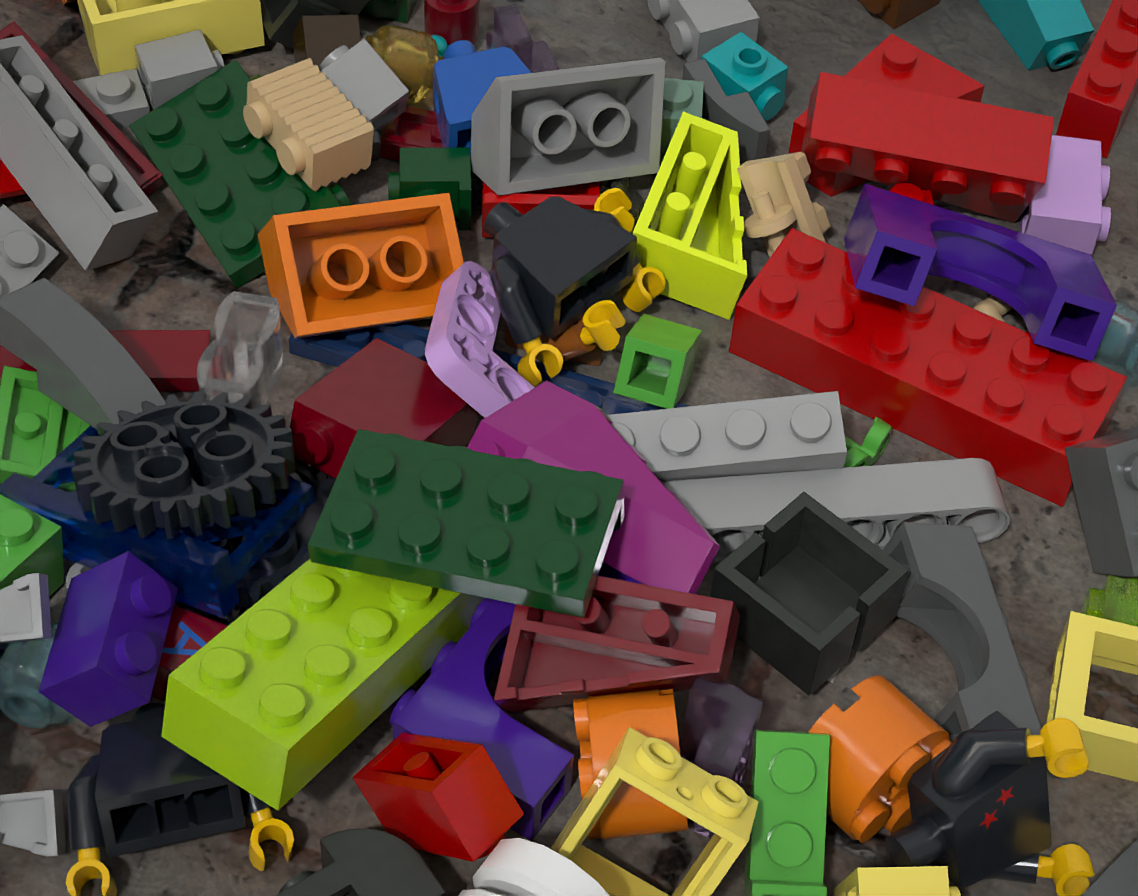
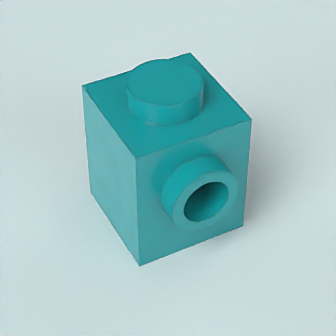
M739 32L701 56V60H706L726 96L748 92L764 120H770L781 110L786 98L784 92L789 67L744 33Z

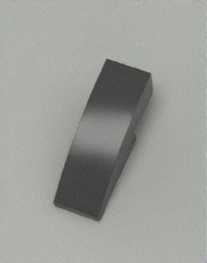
M42 278L0 297V346L37 369L38 391L95 429H97V424L100 422L118 424V411L123 410L133 414L142 412L141 402L149 401L157 407L166 405V401L149 377L114 336L76 300L46 278Z

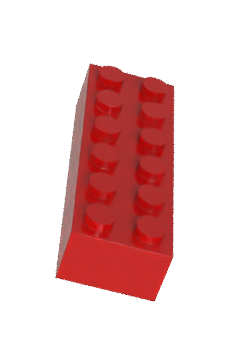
M793 228L790 229L736 304L729 347L730 353L813 392L838 391L841 405L871 419H875V416L891 425L893 429L957 459H984L994 467L998 478L1061 507H1064L1074 489L1065 447L1104 435L1110 425L1127 380L1126 376L1093 361L1035 344L1030 333L924 286L915 306L857 289L854 286L847 252Z

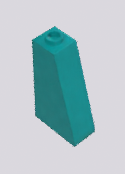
M978 0L1028 71L1050 66L1052 69H1060L1070 65L1080 57L1081 50L1094 32V28L1080 0Z

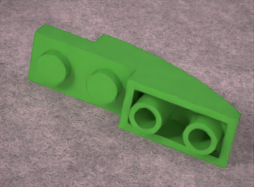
M754 729L751 798L759 803L749 842L745 848L744 896H827V886L823 884L830 747L829 734Z

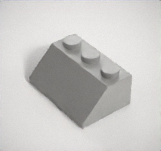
M661 58L496 77L472 113L471 171L497 195L658 173L666 61Z

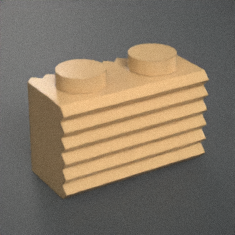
M311 58L247 82V105L243 108L245 123L255 138L260 139L264 137L274 147L282 168L288 174L294 175L297 173L312 190L317 191L321 185L327 187L331 181L337 183L341 177L346 179L350 173L357 174L361 168L366 170L371 165L374 135L372 123L366 121L364 114L360 115L358 107L353 108L351 100L347 101L345 94H340L337 86L333 87L331 79H326L324 72L320 73L318 65H313Z

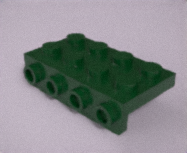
M235 59L131 123L129 127L155 167L163 175V179L235 287L239 288L265 271L258 233L273 215L349 206L352 203L338 183H334L329 187L321 185L317 191H314L297 173L294 175L288 174L282 168L274 147L264 137L258 139L251 134L243 116V108L247 105V82L261 76L256 74L249 78Z
M358 429L309 540L310 560L313 563L584 618L612 532L619 530L625 515L624 480L604 476L594 471H576L540 464L525 458L514 459L472 451L463 446H446L409 439L394 433L383 434Z

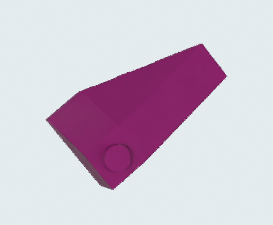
M546 380L481 420L467 447L472 451L514 459L525 458L540 464L582 472L594 471L604 476L623 479L625 515L620 529L612 532L603 562L645 585L696 594L720 545L676 494L668 490L646 465L647 461L636 448L629 445L611 425L613 422L601 408Z

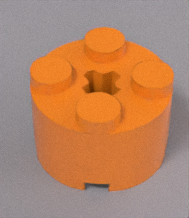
M881 675L867 678L851 688L860 699L845 712L834 703L808 731L830 735L826 815L851 839L859 840L861 843L868 841L883 827L893 834L912 821L908 781L913 773L952 743L949 740L947 731Z
M656 689L573 699L577 741L580 743L581 759H578V770L582 799L629 727L648 738L654 737L669 743L680 754L673 689ZM623 781L589 832L588 840L599 838L606 840L688 830L687 817Z

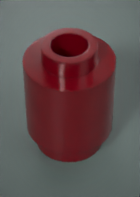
M424 0L425 38L431 35H439L447 41V45H451L459 40H467L474 45L479 37L480 0Z

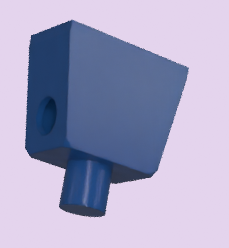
M459 40L449 45L444 52L443 59L438 60L433 65V108L443 148L470 147V162L472 113L495 78L531 73L511 48L498 47L477 52L473 43L467 40Z

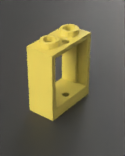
M1070 611L1056 647L1045 724L1056 718H1067L1074 722L1080 729L1089 762L1087 770L1138 782V728L1084 716L1091 664L1138 675V627Z
M629 727L556 839L551 850L574 862L594 878L610 896H670L582 845L621 783L625 781L714 833L672 895L711 896L749 842L759 802L746 795L745 791L733 780L720 775L713 776L682 758L678 751L669 743L654 737L648 738Z

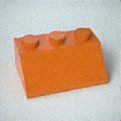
M449 193L273 215L258 233L269 292L295 339L431 319L435 312L441 284L464 263Z

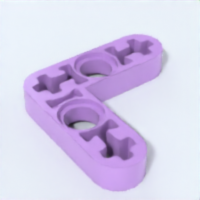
M467 261L441 284L425 346V357L434 374L486 418L535 387L493 352L501 311L492 287L489 272L479 264Z

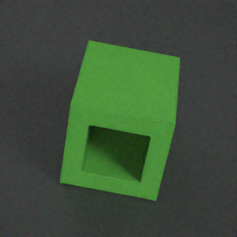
M643 313L626 335L613 393L666 409L675 408L689 387L702 330Z

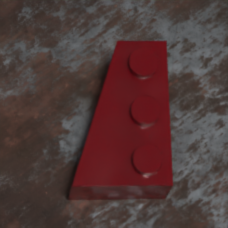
M602 576L597 577L584 618L515 604L494 701L508 712L572 705L573 699L587 698L589 696L656 689H673L674 692L727 685L740 622L739 612L733 601Z

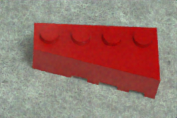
M820 72L810 94L801 152L806 155L808 162L814 163L818 168L825 171L845 172L892 187L899 183H910L921 190H930L932 198L1015 223L1046 183L1054 117Z

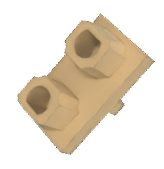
M796 152L750 160L737 168L753 211V215L744 221L746 235L750 238L762 237L769 257L772 256L791 228L825 242L823 234L830 227V223L824 207L810 200L805 182L808 181L809 175L812 172L804 153Z

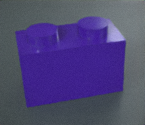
M129 551L71 578L38 692L90 727L149 703L178 587Z

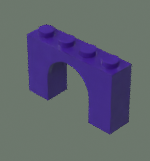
M864 184L844 237L855 288L915 306L927 275L956 280L981 289L1013 307L1023 317L1033 343L1093 361L1117 307L1091 254L868 184Z
M602 562L598 576L642 584ZM484 598L471 618L470 628L459 642L450 641L440 650L433 662L431 675L418 691L408 690L396 704L390 718V724L393 726V740L403 732L482 744L524 813L510 829L532 842L571 790L574 755L514 720L495 703L490 695L487 685L502 666L515 604Z

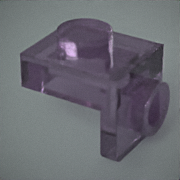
M516 4L494 8V30L486 35L487 50L498 47L511 48L531 73L559 70L548 44L545 41L533 42Z

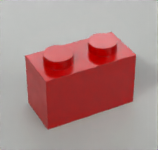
M402 732L352 777L387 833L403 840L413 849L475 862L477 859L489 855L498 843L505 838L504 833L524 815L482 744Z

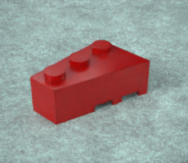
M892 33L845 75L846 77L981 103L985 87L982 83ZM808 109L794 120L788 154L801 152ZM808 162L812 173L809 175L807 183L830 197L869 181L868 179L845 172L825 171L818 168L814 163Z

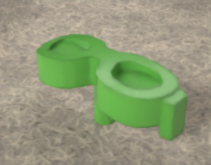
M875 416L873 426L867 433L862 446L845 436L847 455L844 468L871 466L876 462L888 446L892 434V426Z

